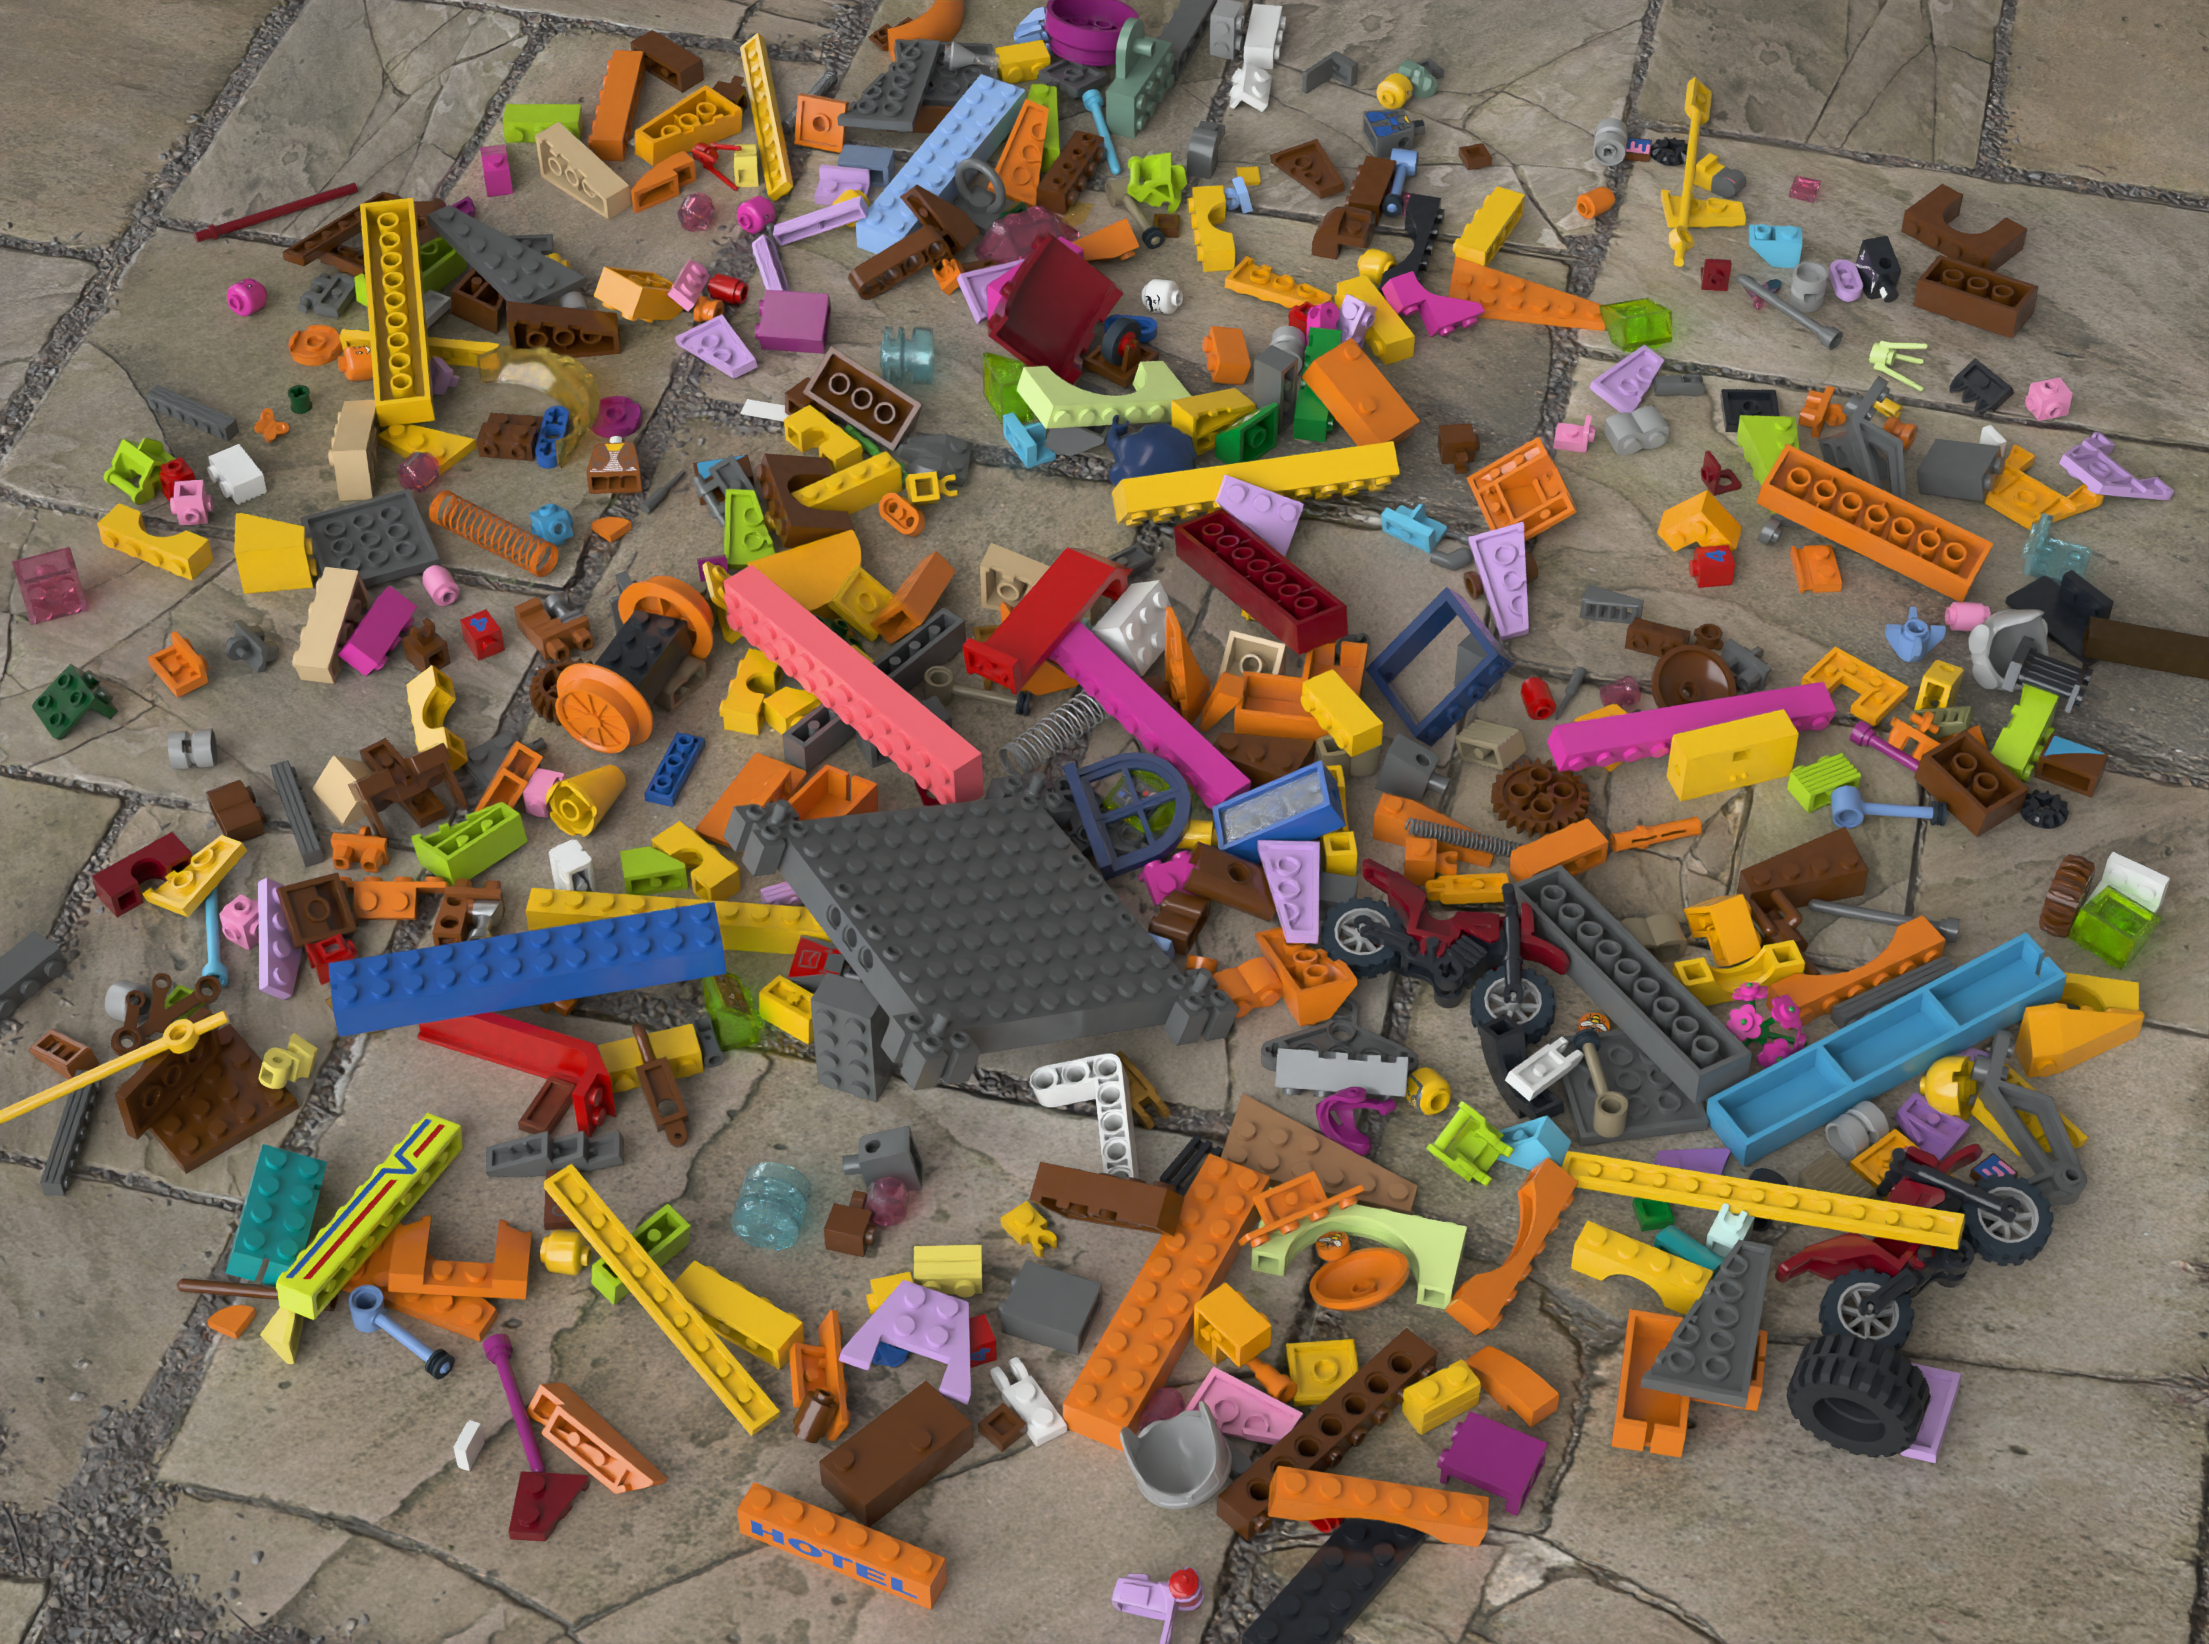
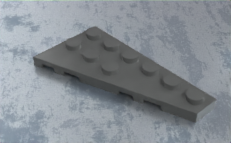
M915 39L901 53L902 58L898 62H892L888 66L889 71L886 74L881 73L862 92V97L857 102L853 101L849 105V110L837 117L838 126L913 132L941 50V41Z
M450 205L427 214V223L507 301L544 305L586 285L585 276Z
M1740 1239L1737 1241L1721 1264L1717 1275L1713 1280L1709 1281L1703 1295L1699 1300L1695 1301L1672 1334V1339L1668 1345L1657 1355L1652 1368L1643 1375L1640 1387L1746 1408L1772 1245Z

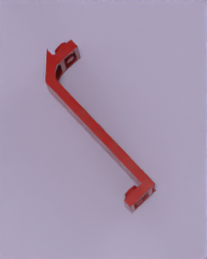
M1067 547L985 643L968 638L962 645L967 674L972 675L976 673L1011 689V693L1017 695L1100 595L1114 601L1121 597L1128 589L1127 577L1133 569L1089 550Z
M493 1012L419 1024L420 1032L417 1035L419 1040L548 1079L551 1076L576 1085L572 1092L578 1132L584 1131L587 1137L591 1138L597 1126L600 1127L603 1124L606 1114L616 1117L610 1075L594 1043Z

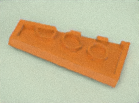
M1025 99L995 171L1004 184L1006 198L1014 202L1023 201L1026 207L1034 210L1049 108ZM990 181L987 191L995 193L994 187Z

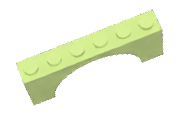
M1164 361L1140 362L1133 381V386L1137 392L1128 395L1110 396L1085 391L1058 377L1048 366L1024 367L1017 387L1018 393L1046 429L1112 425L1115 415H1119V425L1125 424L1127 420L1129 424L1172 422V400L1191 397Z
M1354 1204L1343 1210H1340L1339 1206L1328 1209L1330 1215L1313 1223H1311L1309 1218L1298 1222L1300 1228L1283 1236L1280 1231L1269 1235L1271 1239L1269 1242L1252 1248L1251 1270L1284 1277L1294 1257L1326 1233L1340 1231L1348 1236L1372 1239L1405 1255L1417 1284L1416 1304L1445 1309L1454 1294L1465 1247L1467 1226L1457 1225L1453 1222L1427 1219L1419 1215H1407L1392 1212L1388 1209H1377ZM1262 1218L1260 1220L1258 1229L1265 1226Z

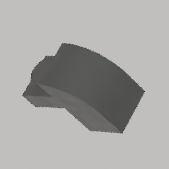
M1201 121L1198 128L1194 127L1187 153V175L1205 179L1212 178L1218 165V148L1225 135V125Z

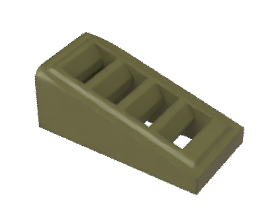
M1972 706L1914 710L1910 712L1907 724L1914 728L1917 727V724L1909 720L1913 712L1921 717L1927 711L1934 714L1932 723L1940 728L1935 735L1927 730L1924 734L1936 740L1968 730L1974 709ZM1911 737V739L1913 740V742L1917 745V744L1919 743V741H1917V740H1915V739H1913V738Z

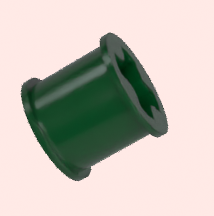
M296 385L288 390V397L291 401L290 408L294 413L303 414L312 409L313 405L309 397L310 390L307 386Z

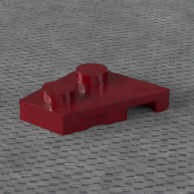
M521 1471L508 1531L510 1540L545 1542L555 1530L557 1522L564 1519L572 1509L571 1503L580 1491L585 1492L588 1489V1475Z

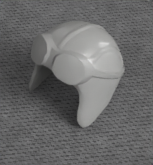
M2037 609L2000 610L1989 616L1984 623L1973 628L1969 636L1970 658L1973 663L1972 672L1975 680L1983 688L2009 692L2002 689L2001 686L2023 635L2035 639L2032 648L2037 649V653L2049 657L2047 636L2041 617L2045 612ZM2022 683V686L2016 684L2013 691L2022 690L2024 683Z
M1199 1401L1200 1411H1184L1176 1417L1154 1421L1146 1426L1138 1437L1128 1427H1123L1120 1431L1121 1444L1137 1481L1138 1488L1149 1502L1158 1507L1179 1510L1197 1508L1200 1504L1207 1502L1216 1495L1229 1476L1232 1466L1231 1449L1222 1435L1209 1406L1203 1401Z

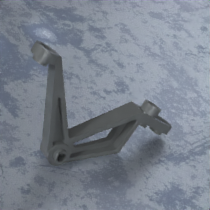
M1878 376L1864 398L1854 393L1842 412L1851 417L1846 426V432L1863 481L1883 490L1870 450V444L1887 454L1890 493L1907 501L1903 441L1870 422L1877 409L1873 408L1877 401L1882 403L1890 391V388L1886 387L1889 381ZM1774 513L1762 529L1757 540L1766 546L1770 541L1775 544L1784 530L1781 527H1806Z
M1998 1028L1989 1056L1986 1057L1980 1054L1976 1056L1970 1079L1982 1082L1978 1097L2035 1172V1176L2027 1178L2029 1184L2033 1187L2038 1186L2043 1191L2041 1195L2044 1199L2048 1198L2051 1206L2073 1204L2083 1192L2087 1184V1176L2081 1168L2052 1096L2005 1082L2009 1067L2004 1066L2005 1059L2011 1058L2016 1040L2011 1039V1032ZM2014 1109L2037 1116L2057 1161L2052 1162ZM2019 1207L2017 1212H2024V1210Z

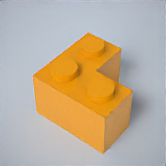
M1706 490L1665 510L1657 534L1674 552L1696 541L1701 547L1729 545L1732 552L1737 548L1742 526Z
M1743 894L1713 897L1684 908L1693 938L1707 937L1716 967L1734 965L1755 957L1760 952L1761 937L1754 928L1751 919V907Z
M1226 1282L1194 1304L1193 1344L1214 1365H1218L1229 1357L1240 1368L1271 1346L1272 1325L1266 1315L1261 1312L1258 1313L1251 1307L1245 1296L1240 1291H1234Z

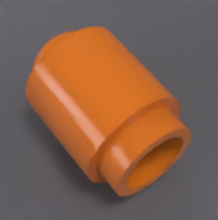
M1597 187L1578 196L1576 202L1577 211L1585 219H1591L1609 211L1615 203V197L1608 187Z

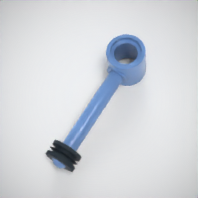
M1392 149L1390 160H1396V174L1391 194L1384 198L1382 204V211L1387 216L1396 217L1402 212L1404 201L1400 196L1406 176L1415 177L1418 151Z
M1852 786L1839 787L1831 794L1833 822L1840 828L1845 826L1847 829L1857 827L1863 821V814L1930 819V824H1936L1937 826L1938 824L1944 826L1948 817L1946 802H1941V804L1938 802L1937 804V801H1932L1931 807L1866 803L1862 799L1861 792Z
M362 1285L351 1292L348 1302L353 1325L361 1332L370 1333L382 1328L426 1362L425 1371L437 1380L444 1378L451 1371L455 1362V1358L444 1349L432 1350L387 1315L383 1294L379 1288L373 1285Z

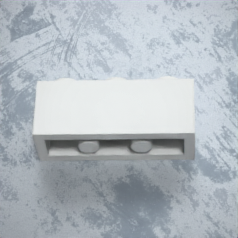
M1253 4L1244 45V65L1249 62L1257 68L1273 69L1274 61L1279 60L1280 45L1282 46L1283 31H1285L1286 16H1282V6Z

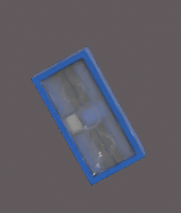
M1322 760L1212 807L1219 849L1256 864L1261 862L1257 849L1258 840L1311 841L1346 826L1337 781Z

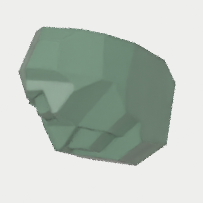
M1405 60L1400 65L1397 73L1403 74L1411 81L1413 86L1412 96L1428 98L1437 92L1439 86L1437 80L1425 67L1411 60Z

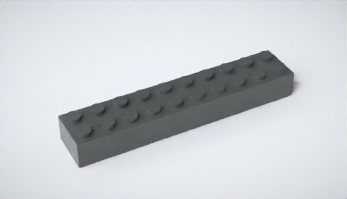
M1559 865L1513 884L1518 901V915L1521 914V902H1527L1532 907L1534 936L1551 943L1567 955L1570 967L1566 974L1694 1104L1708 1099L1748 1078L1752 1053L1564 867Z

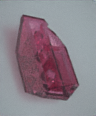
M1033 206L1026 211L1008 214L1004 218L995 220L974 250V253L979 260L991 258L997 263L1004 264L1025 259L1032 250L1030 244L1039 233L1043 235L1046 230L1056 238L1061 236L1070 242L1074 238L1079 237V232L1067 220L1044 206Z

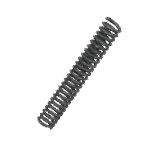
M827 71L807 94L824 97L837 83V76ZM797 105L781 122L784 134L790 135L796 128Z
M1413 817L1407 820L1404 828L1407 830L1412 820L1409 827L1410 836L1413 834L1414 836L1418 835L1419 838L1423 836V838L1427 837L1428 839L1432 837V839H1437V842L1441 840L1442 843L1446 842L1448 844L1450 842L1451 845L1455 844V846L1459 845L1462 847L1464 845V848L1468 847L1471 849L1473 847L1474 851L1476 849L1478 851L1482 850L1483 853L1485 851L1488 854L1491 852L1492 855L1496 854L1498 856L1500 854L1501 857L1505 855V858L1508 856L1511 858V851L1516 849L1515 845L1517 847L1523 845L1522 843L1518 844V842H1509V840H1500V838H1491L1490 835L1486 836L1484 834L1482 836L1481 833L1477 834V832L1473 833L1472 831L1468 832V830L1464 831L1463 829L1459 830V828L1455 829L1454 827L1450 828V826L1437 825L1435 822L1432 824V822H1427L1426 820L1422 821L1420 819L1418 821L1417 818L1413 819Z

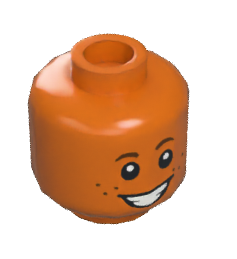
M348 346L345 348L343 356L338 357L339 372H344L347 380L370 381L373 379L370 346Z

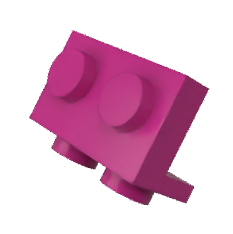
M1188 850L1171 856L1172 860L1163 864L1161 860H1155L1143 866L1145 870L1138 875L1139 882H1145L1154 907L1161 905L1163 898L1166 895L1170 896L1175 888L1186 891L1183 889V884L1192 868H1194L1193 864L1188 863L1191 856Z

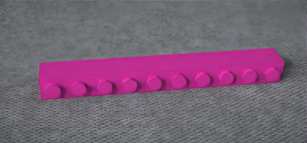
M1080 621L1077 622L1050 654L1049 658L1055 660L1070 678H1074L1089 696L1094 697L1103 706L1109 715H1113L1122 723L1128 733L1133 734L1140 740L1148 752L1173 765L1184 778L1188 789L1193 790L1209 809L1250 790L1251 781Z
M1824 682L1555 725L1547 740V744L1559 772L1567 770L1575 772L1585 767L1597 765L1605 767L1615 762H1634L1640 758L1651 756L1659 758L1670 753L1672 736L1674 734L1782 709L1785 710L1798 733L1807 730L1820 731L1829 725L1837 710Z

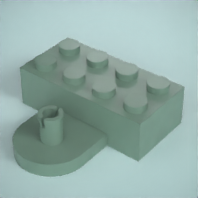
M1130 17L1125 21L1121 29L1116 48V78L1106 91V125L1109 133L1135 139L1139 131L1145 128L1146 121L1150 116L1154 115L1156 106L1159 102L1163 101L1166 91L1171 89L1174 83L1172 66L1175 55L1172 53V43L1144 36V23L1141 19Z

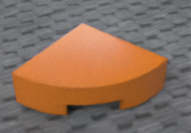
M605 517L591 523L592 530L610 543L632 529L631 522L620 517Z
M233 1305L214 1313L209 1317L207 1323L209 1328L237 1340L257 1314L254 1307Z

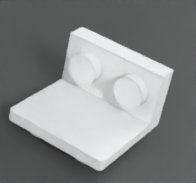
M2112 852L2107 860L2101 882L2082 907L2080 914L2091 920L2094 917L2100 919L2096 917V914L2108 897L2150 922L2164 901L2170 878ZM2102 920V921H2104V922H2106V923H2108V924H2110V925H2112V926H2115V925H2113V924H2111V923H2109V922H2107V921H2105V920ZM2117 927V928H2119V929H2121V930H2123V931H2125V932H2127V933H2130V932H2128V931H2126V930H2124V929H2122V928H2120V927Z

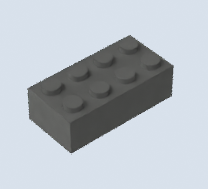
M827 972L810 999L818 1083L830 1089H838L853 1094L860 1099L865 1098L877 1102L893 1075L892 1061L880 1046L889 1025V1016L864 983Z

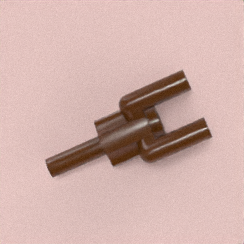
M1776 889L1770 895L1772 900L1785 914V918L1776 909H1772L1766 915L1753 899L1749 900L1751 917L1765 933L1763 937L1758 931L1761 937V949L1764 945L1794 940L1805 962L1804 974L1821 975L1804 952L1808 948V942L1796 929L1803 920L1802 915L1780 889Z

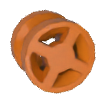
M700 296L695 303L694 320L702 323L721 314L723 315L724 303L721 300L715 299L710 301L708 297Z

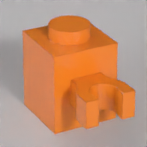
M1406 837L1403 876L1415 885L1425 886L1428 880H1434L1435 872L1443 875H1456L1458 852L1447 851L1439 854L1436 853L1437 839Z

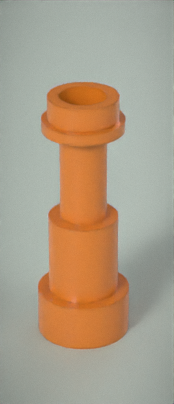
M1257 1356L1246 1363L1255 1373V1378L1267 1389L1269 1396L1284 1404H1287L1294 1398L1298 1386L1288 1375H1281L1270 1363H1264Z

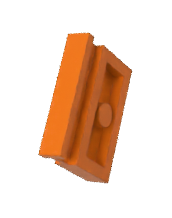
M1832 545L1804 546L1803 549H1796L1795 546H1791L1790 558L1800 593H1804L1805 590H1812V593L1841 592L1842 580Z

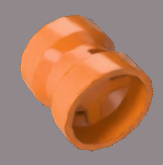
M1890 416L1883 427V430L1903 441V450L1905 451L1911 447L1918 429L1917 425L1909 422L1904 424L1899 418Z

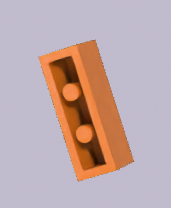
M1587 818L1580 822L1572 823L1552 834L1544 835L1541 839L1527 845H1521L1511 851L1509 873L1519 882L1561 865L1572 876H1575L1606 862L1609 841Z

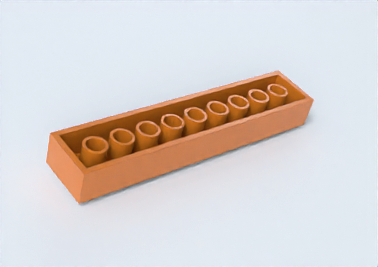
M1208 1155L1184 1196L1174 1237L1161 1235L1063 1402V1420L1067 1424V1429L1124 1452L1120 1440L1121 1429L1128 1427L1135 1436L1194 1334V1304L1221 1286L1242 1249L1238 1240L1247 1233L1252 1232L1260 1214L1252 1198L1269 1190L1270 1176L1218 1156Z

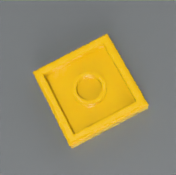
M857 565L827 606L869 641L873 642L879 633L870 624L894 594Z
M1354 1339L1286 1344L1289 1376L1298 1386L1297 1393L1293 1398L1294 1406L1320 1405L1359 1370Z

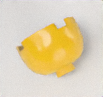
M1945 1056L1935 1061L1929 1067L1927 1075L1922 1076L1920 1093L1925 1095L1929 1105L1937 1111L1967 1121L1972 1115L1971 1111L1974 1106L1968 1105L1970 1095L1977 1094V1081L1970 1079L1974 1061H1968L1971 1058L1970 1056Z

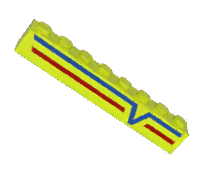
M428 1112L418 1123H415L402 1142L394 1146L387 1159L382 1164L376 1166L371 1177L356 1189L354 1196L347 1204L338 1209L331 1222L318 1232L316 1239L308 1248L299 1253L297 1260L287 1271L281 1273L276 1282L279 1306L315 1320L396 1227V1224L402 1220L463 1149L461 1125Z

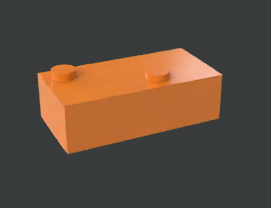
M1353 338L1348 339L1315 359L1302 376L1357 446L1394 441L1395 446L1406 439L1420 422L1418 417Z

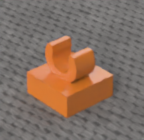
M955 258L951 261L943 259L944 267L940 271L935 268L932 269L941 290L948 296L959 287L957 281L959 274L965 273L961 262Z

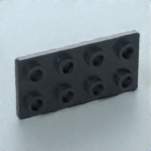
M2070 570L2063 574L2061 586L2044 575L2007 596L2005 603L2016 610L2037 609L2045 612L2041 617L2047 623V636L2084 663L2086 657H2082L2083 635L2089 619L2092 616L2109 620L2114 601L2073 570ZM2091 659L2089 666H2091L2099 660Z

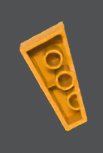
M704 85L635 130V154L650 165L655 166L683 150L686 153L691 152L699 142L709 145L711 142H717L741 133L742 109L709 86Z

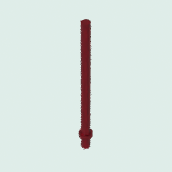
M351 183L217 226L211 224L207 226V229L195 232L194 238L197 243L208 239L214 241L218 239V236L357 193L358 189L355 183Z

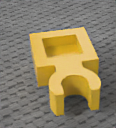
M1028 1201L1000 1217L1001 1226L1020 1246L1030 1242L1032 1244V1252L1037 1257L1041 1258L1044 1256L1043 1247L1040 1245L1042 1243H1048L1053 1249L1057 1248L1056 1235L1047 1230V1221Z

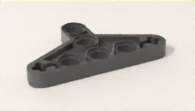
M1061 776L1054 782V793L1059 794L1072 809L1067 823L1070 832L1066 835L1087 859L1094 852L1090 841L1082 838L1083 835L1087 834L1076 802L1074 803L1072 791H1070L1071 788L1067 777ZM1093 790L1101 814L1118 808ZM1132 817L1106 826L1117 857L1149 845L1142 824ZM1151 831L1154 841H1157L1160 837ZM1128 833H1136L1140 837L1136 840H1129L1124 836ZM1168 855L1160 859L1162 864L1167 862Z
M1350 996L1340 1006L1350 1009L1351 1012L1349 1014L1340 1015L1335 1012L1328 1019L1327 1023L1266 1041L1261 1048V1064L1267 1070L1276 1072L1277 1057H1272V1053H1277L1278 1048L1408 1057L1407 1078L1418 1069L1419 1063L1417 1054L1412 1050L1356 1025L1357 1002ZM1337 1031H1343L1348 1033L1349 1037L1340 1040L1335 1038L1333 1034Z

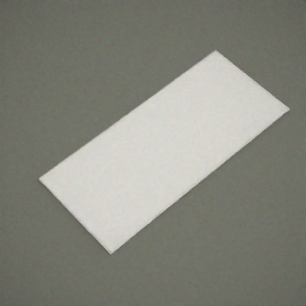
M747 399L740 413L742 415L784 421L789 416L785 413V405Z

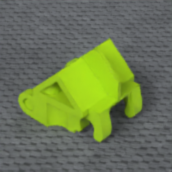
M1171 152L1147 155L1144 159L1139 156L1129 158L1130 183L1127 186L1128 194L1140 203L1146 202L1153 207H1160L1163 202H1170L1168 213L1173 214L1181 202V190L1187 185L1184 166L1181 164L1174 165Z
M147 437L143 438L141 443L122 439L111 462L112 467L104 474V481L124 491L135 504L142 505L155 498V493L162 489L159 477L161 472L160 466L176 458L164 451L161 441ZM138 475H141L142 477L139 481L140 487L137 488L132 483L127 481L126 478H130L132 480Z
M1461 1101L1458 1104L1459 1110L1433 1144L1429 1143L1425 1149L1467 1182L1473 1177L1487 1187L1493 1180L1487 1174L1489 1168L1499 1155L1509 1158L1514 1149L1501 1141L1504 1134L1488 1123L1473 1108Z

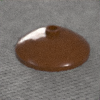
M1689 644L1677 646L1669 650L1658 660L1652 673L1651 689L1658 708L1736 696V683L1729 666L1718 654L1703 646ZM1683 690L1689 693V698L1683 694Z

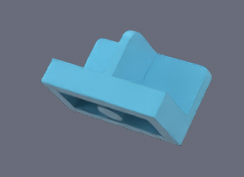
M1013 412L1003 415L1004 437L1027 469L1056 459V454L1044 446L1046 442V428L1041 422L1022 425Z
M1421 503L1418 504L1415 510H1411L1403 505H1400L1396 511L1386 507L1381 514L1383 532L1430 554L1447 532L1446 525L1426 516L1425 505Z

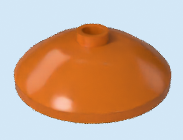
M1382 1247L1360 1249L1349 1252L1345 1257L1330 1261L1321 1267L1310 1281V1292L1317 1304L1331 1310H1367L1378 1306L1397 1293L1407 1280L1410 1267L1405 1255L1395 1249Z

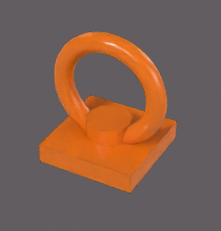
M800 93L797 100L794 144L841 153L844 144H846L847 128L851 127L838 126L837 117L849 110V102Z

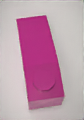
M505 144L480 147L487 197L513 194Z

